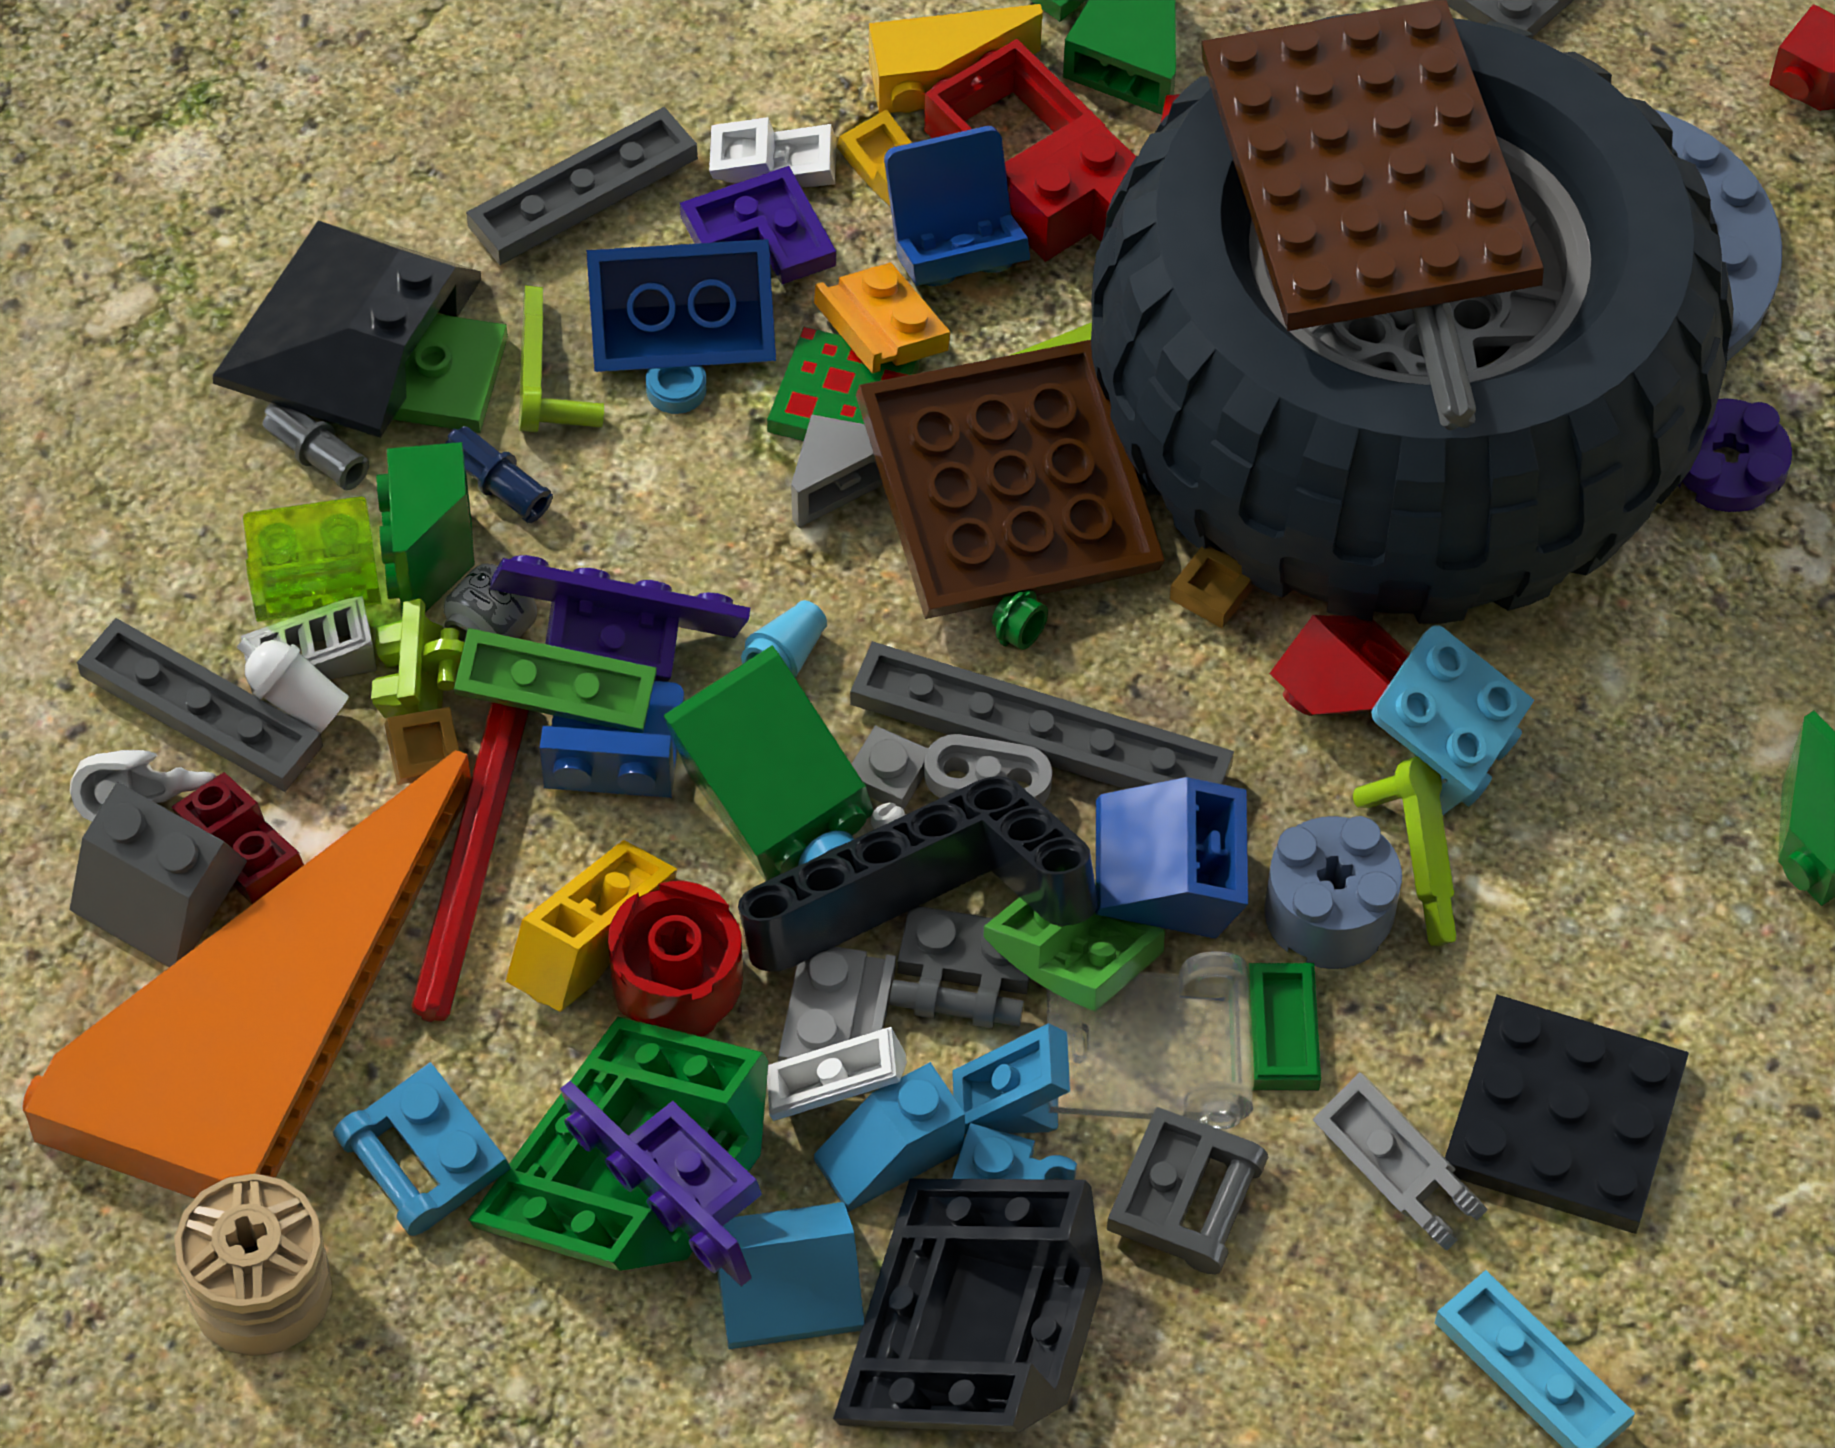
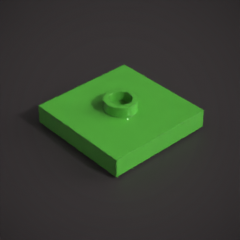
M437 314L405 363L406 399L392 420L457 430L464 426L476 433H481L508 339L507 325Z

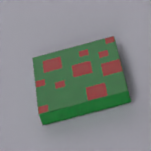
M803 326L767 418V432L804 441L811 415L864 424L856 398L859 385L916 374L919 368V360L895 366L892 361L881 364L879 372L871 373L841 335Z

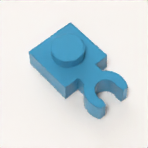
M970 1123L952 1179L1058 1178L1062 1180H1075L1077 1163L1061 1155L1048 1156L1042 1160L1034 1159L1035 1140Z

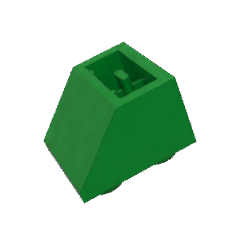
M462 442L387 448L388 474L376 475L379 511L382 512L383 526H379L382 563L385 564L388 599L400 598L402 614L403 602L421 599L425 603L426 613L475 565L472 517Z

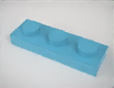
M1487 1270L1437 1311L1434 1323L1563 1448H1605L1632 1424L1635 1412Z

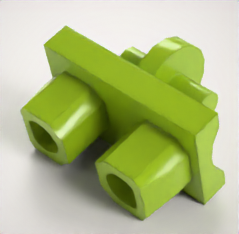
M421 599L403 602L402 620L376 627L375 647L378 657L386 667L399 665V673L377 677L375 680H372L371 700L384 718L440 709L443 703V690H454L465 642L459 640V631L457 629L444 628L442 625L429 620L425 616V603Z

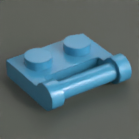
M431 1062L365 1110H358L344 1117L333 1131V1136L347 1153L355 1152L399 1210L396 1215L397 1220L410 1236H416L425 1232L511 1169L506 1157ZM393 1126L438 1186L428 1193L420 1194L377 1137Z

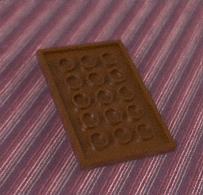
M1431 0L1201 41L1204 68L1287 331L1543 286L1544 267L1446 0Z

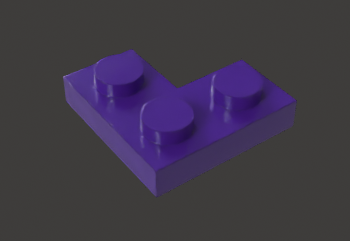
M790 166L680 202L681 219L694 244L769 239L770 264L781 285L836 266V250Z

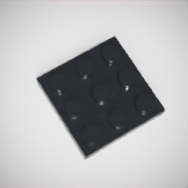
M1496 994L1445 1159L1456 1169L1453 1174L1459 1180L1637 1234L1689 1052Z

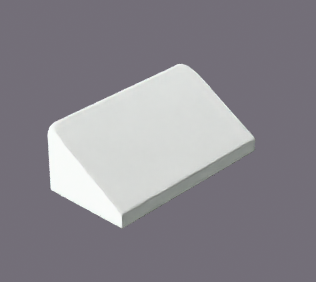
M892 1027L768 1065L767 1089L769 1115L772 1120L776 1121L900 1082L907 1064L906 1053Z

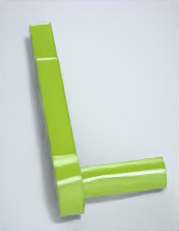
M525 285L521 339L519 431L537 433L539 422L602 428L604 403L542 398L543 287Z
M1418 756L1401 761L1397 765L1395 775L1356 787L1353 792V801L1357 808H1372L1400 798L1403 800L1416 894L1423 904L1428 942L1431 946H1441L1456 941L1451 898L1454 896V888L1440 802L1442 779L1437 771Z

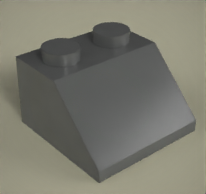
M117 781L82 837L69 910L165 966L171 967L195 948L247 863V860L221 839Z

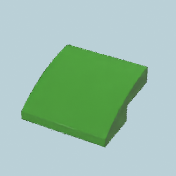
M1019 897L984 926V938L998 953L1035 982L1053 993L1095 1012L1164 952L1165 930L1156 926L1096 915L1095 913L1086 921L1075 925H1055L1044 920Z

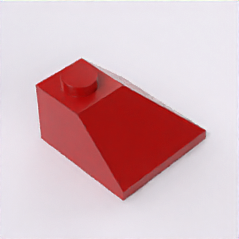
M1312 615L1269 674L1285 688L1282 693L1284 699L1292 707L1305 715L1372 712L1373 707L1410 653L1373 619L1372 621H1367L1355 616Z

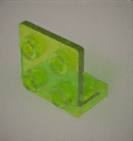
M359 496L247 512L243 515L248 559H246L247 575L257 622L298 616L341 600L363 596L365 606L382 604L365 497Z

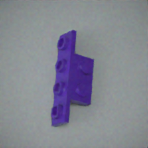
M518 555L511 559L503 558L494 572L490 584V590L551 602L545 644L657 668L655 681L669 682L672 676L678 627L735 638L748 622L751 609L750 607L735 605L730 597L719 593L706 592L691 596L672 592L671 586L659 581L641 580L631 584L611 580V576L607 572L595 568H578L573 572L551 568L546 560L529 555Z
M571 1081L561 1087L560 1091L570 1112V1116L564 1122L575 1140L588 1152L597 1147L607 1157L605 1162L610 1172L626 1190L631 1192L638 1186L649 1197L646 1200L649 1208L652 1209L667 1230L673 1232L680 1227L691 1238L689 1240L691 1249L707 1269L716 1273L722 1268L741 1287L751 1280L752 1277L738 1241L723 1226L762 1195L757 1179L674 1101L670 1102L628 1136Z

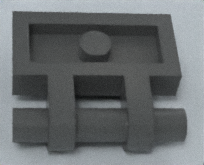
M918 906L909 910L898 957V974L921 978L919 983L894 979L889 1005L914 1009V1016L935 1019L936 1013L973 1019V1026L993 1029L994 1023L1020 1027L1024 1001L1000 997V992L1007 991L1027 995L1030 977L1012 965L984 938V926L993 918ZM942 982L977 986L979 989L978 993L944 988L942 987Z

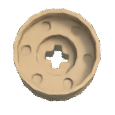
M248 1174L228 1177L206 1188L183 1211L174 1236L176 1261L181 1273L182 1283L185 1286L191 1314L203 1334L226 1351L249 1356L279 1353L306 1339L325 1317L332 1295V1285L319 1218L305 1194L283 1179L260 1174ZM256 1247V1251L253 1253L245 1254L244 1252L246 1248Z

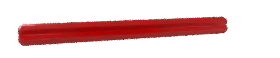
M491 703L411 1005L413 1013L421 1016L423 1021L430 1023L434 1020L445 1021L450 1016L529 710Z

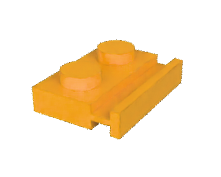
M892 262L839 277L838 285L827 287L824 282L815 284L814 304L871 373L879 372L881 364L892 361L895 366H899L949 350V329Z

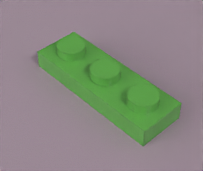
M468 628L454 692L455 695L624 731L643 733L657 668Z

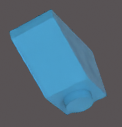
M931 1062L901 1077L900 1082L872 1092L814 1153V1161L840 1201L845 1203L847 1212H850L903 1184L910 1178H914L959 1154L964 1143L965 1113Z

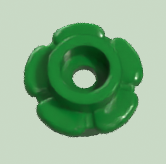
M1027 590L1024 593L1019 592L1015 596L1003 597L992 616V625L996 628L995 635L999 643L1005 647L1011 643L1021 650L1029 648L1038 639L1046 625L1048 608L1037 601L1036 593L1031 590Z

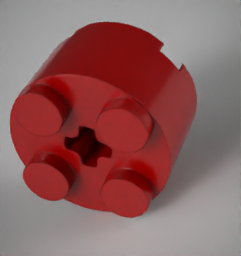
M669 881L659 883L658 890L640 897L639 892L634 894L619 907L610 925L608 945L612 988L620 1012L631 1020L700 1037L712 1032L716 1024L736 1004L743 985L742 934L739 923H737L735 917L730 912L727 902L721 895L706 886L688 881Z

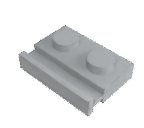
M833 947L798 964L778 1062L884 1029L891 987L896 971V956L886 955V959L868 957L867 951Z

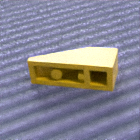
M1041 4L869 23V66L878 112L881 113L887 109L889 113H909L925 109V93L930 91L938 81L955 76L975 64L985 53L991 50H998L1015 39H1018L1033 55L1041 51L1043 17Z
M623 839L522 919L505 982L527 993L538 1003L548 1005L559 1012L563 1011L592 987L609 966L608 934L612 919L619 907L626 899L638 892L640 897L658 890L659 883L674 881L678 869Z

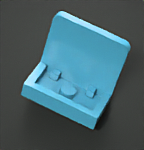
M1432 626L1419 639L1373 707L1372 718L1378 726L1441 775L1442 790L1440 802L1442 815H1444L1460 802H1463L1468 807L1471 806L1485 791L1492 780V776L1487 773L1495 759L1501 760L1520 738L1522 730L1517 726L1534 702V699L1445 628Z

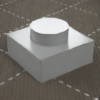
M875 725L852 762V766L866 785L870 798L884 804L894 803L904 810L924 777L925 755L928 748Z

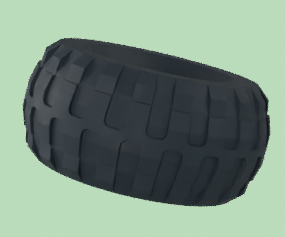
M1352 14L1336 15V16H1331V17H1327V18H1323V19L1335 18V17L1346 16V15H1352ZM1453 18L1541 258L1544 273L1543 286L1449 302L1476 405L1474 413L1476 420L1467 429L1458 427L1454 430H1448L1440 424L1412 309L1287 331L1207 76H1200L1172 103L1169 114L1159 124L1155 133L1149 135L1140 150L1139 156H1136L1112 197L1106 214L1105 230L1100 247L1096 253L1091 299L1092 360L1103 394L1106 399H1110L1111 420L1124 450L1135 468L1138 479L1149 494L1163 497L1166 508L1173 514L1174 526L1197 548L1200 549L1202 546L1206 549L1208 546H1211L1220 552L1225 551L1238 561V564L1242 566V574L1250 578L1252 584L1281 598L1291 591H1295L1310 598L1327 602L1326 612L1330 614L1355 616L1361 620L1372 621L1374 611L1413 613L1418 624H1442L1464 621L1469 608L1491 602L1510 611L1531 605L1548 597L1553 587L1561 583L1569 573L1587 576L1606 563L1650 518V514L1658 503L1662 504L1691 470L1715 412L1727 366V353L1733 328L1734 308L1726 262H1722L1720 237L1711 209V199L1700 172L1695 164L1678 157L1676 150L1672 147L1673 131L1664 119L1646 101L1625 97L1611 84L1612 74L1576 52L1562 53L1545 43L1534 40L1533 33L1495 21L1482 24ZM1492 356L1498 357L1496 361L1489 365H1486L1490 361Z

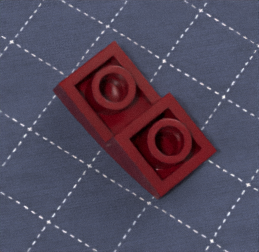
M225 772L171 806L174 814L221 839L247 860L233 886L251 904L255 903L304 866L300 853L265 821L258 802Z

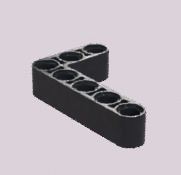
M1000 776L987 777L745 892L739 900L738 910L749 960L759 970L768 972L792 968L821 952H825L990 871L999 877L1044 920L1061 926L1075 925L1089 919L1098 909L1090 849L1082 839L1016 781Z

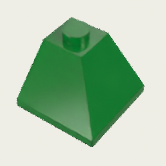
M1813 710L1804 716L1782 783L1778 862L1782 865L1788 880L1796 888L1807 891L1823 906L1835 898V731Z

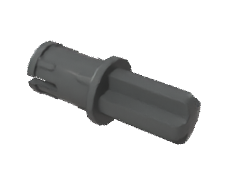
M270 403L264 411L267 414L263 420L264 428L295 451V458L300 464L315 466L346 491L352 490L363 481L369 469V460L337 438L332 425L325 421L316 422L305 413Z

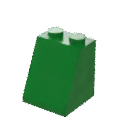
M773 645L663 715L688 775L765 881L797 867L803 851L817 837L831 831H845L853 836L864 826L866 820L874 812L866 785Z

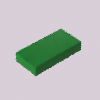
M1249 963L1247 981L1253 1090L1319 1091L1321 1068L1315 963Z

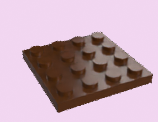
M1091 340L859 385L856 398L925 619L996 605L1003 597L1015 596L1017 593H1024L1027 590H1031L1036 593V596L1160 570L1165 559L1135 468L1129 460L1111 420L1110 399L1105 398L1096 377L1092 360Z

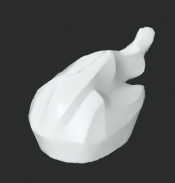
M120 750L95 754L81 760L70 780L69 790L77 811L83 818L93 821L117 781L151 801L161 803L181 792L197 790L217 776L210 772L188 771L182 767H177L169 772L154 771L149 763L157 757L156 753L145 750Z

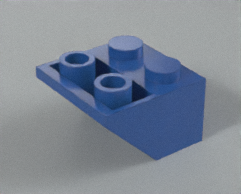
M1184 777L1101 794L1096 799V892L1098 909L1095 914L1216 939L1248 905L1246 790Z

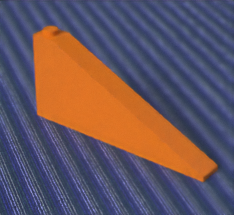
M457 750L452 752L53 1056L44 1075H37L32 1079L24 1096L23 1111L34 1142L194 1199L201 1191L228 1177L260 1174L276 1178L466 801L471 783L468 755Z

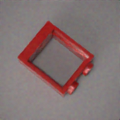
M1018 39L998 50H991L985 53L975 64L953 77L941 79L930 91L925 93L924 131L931 138L971 130L972 128L965 122L967 119L1012 92L1054 132L1005 162L1008 192H1010V180L1101 123L1105 126Z

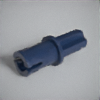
M463 426L458 430L454 429L450 432L445 444L463 443L466 472L478 481V489L483 494L496 495L521 515L522 519L527 523H533L543 516L552 502L553 494L547 487L540 485L516 466L517 460L510 452L500 453L468 427Z

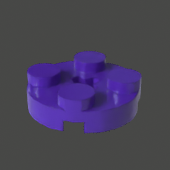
M1718 399L1713 418L1703 438L1700 452L1691 470L1681 481L1689 490L1697 494L1696 502L1718 511L1742 512L1759 507L1765 503L1768 495L1774 493L1777 488L1778 491L1781 489L1786 481L1791 465L1792 446L1786 430L1779 424V413L1774 407L1763 402L1749 403L1737 399ZM1729 447L1741 454H1739L1737 462L1730 463L1726 462L1723 453L1714 452V450Z

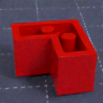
M1102 123L1010 180L1009 201L1011 215L1028 237L1029 246L1045 262L1089 234H1092L1100 242L1102 241L1106 214L1112 197L1136 158V155Z

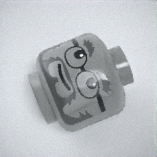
M485 563L475 567L445 599L444 614L447 620L444 627L457 629L459 631V640L465 642L468 628L520 639L536 620L537 606L534 598L490 590L491 578L498 567L497 565Z

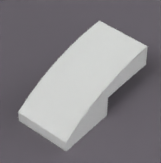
M766 117L711 126L709 171L713 179L739 183L790 166L801 187L835 184L836 136L831 124L774 132L769 118Z

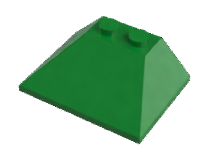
M617 1016L570 1080L628 1136L670 1102L674 1101L748 1172L761 1155L769 1063L763 1052ZM562 1093L509 1163L511 1169L497 1179L468 1219L476 1229L617 1271L687 1260L693 1252L689 1245L691 1238L680 1227L673 1232L667 1230L652 1209L649 1208L646 1201L649 1197L638 1186L630 1192L616 1180L606 1165L605 1159L607 1157L597 1147L588 1152L575 1140L564 1122L570 1116V1112Z

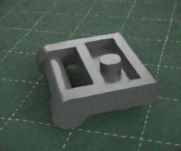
M1156 1106L1109 1214L1107 1231L1182 1258L1189 1266L1200 1272L1214 1275L1219 1274L1229 1254L1228 1249L1225 1247L1227 1238L1252 1178L1260 1177L1269 1158L1268 1153L1264 1148L1252 1141ZM1210 1159H1214L1224 1163L1227 1166V1171L1203 1228L1199 1233L1182 1225Z

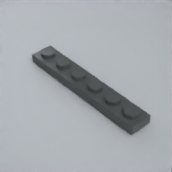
M873 641L850 691V705L947 735L961 734L1031 746L1041 751L1048 758L1052 767L1123 789L1184 777L1225 785L1233 763L1234 751Z

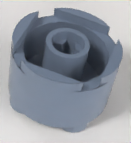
M1328 816L1308 820L1296 827L1286 829L1280 835L1271 860L1264 911L1266 924L1273 939L1285 951L1288 952V948L1298 954L1307 957L1306 963H1315L1316 967L1326 969L1355 966L1368 960L1378 951L1379 945L1386 939L1394 924L1402 884V869L1398 855L1390 842L1381 834L1379 826L1373 820L1363 816L1352 818Z

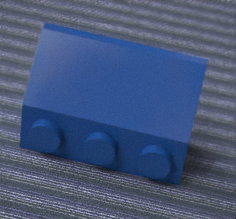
M769 239L586 250L594 372L776 361Z

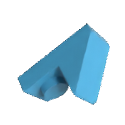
M1048 1023L952 1070L953 1096L965 1113L964 1134H967L970 1123L1005 1133H1040L1056 1130L1058 1128L1057 1098L1070 1092L1067 1032Z

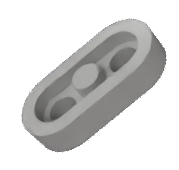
M951 734L933 742L925 755V782L929 790L939 798L978 780L997 776L1027 783L1029 787L1024 789L1042 805L1048 799L1051 792V764L1041 751L1031 746L968 735ZM951 771H961L966 776L959 779L947 776L946 774Z

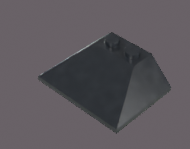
M318 220L213 374V384L381 438L406 399V361L437 313L454 317L459 316L481 281V271Z
M910 1178L864 1320L865 1325L862 1326L833 1419L839 1425L1019 1433L1068 1404L1103 1284L1091 1185L1086 1180Z

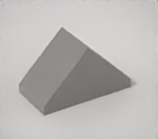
M811 415L791 483L792 520L798 528L883 485L865 424Z

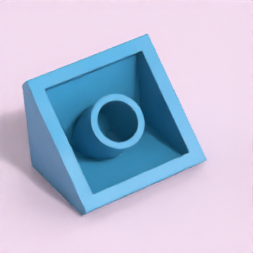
M844 1202L738 1216L723 1226L738 1241L752 1277L751 1280L741 1287L722 1268L717 1271L728 1349L861 1331L865 1323L855 1235Z

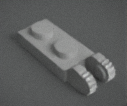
M1361 1072L1313 1118V1121L1402 1214L1407 1217L1411 1215L1445 1250H1448L1458 1239L1453 1234V1229L1440 1216H1436L1423 1204L1440 1185L1453 1198L1454 1204L1465 1215L1472 1216L1475 1220H1478L1488 1210L1472 1191L1453 1174L1456 1169Z

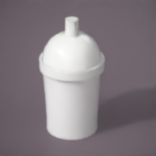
M243 638L236 647L249 657L245 664V677L248 684L254 689L253 694L259 699L265 698L286 714L320 733L333 720L349 698L346 693L299 653L300 649L294 644L290 646L283 641L270 640L255 647L247 639Z

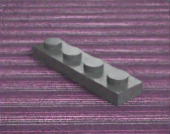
M662 107L467 211L468 228L497 263L502 265L697 160V143L665 107Z
M117 618L111 622L77 661L81 677L284 792L288 790L323 747L320 732Z

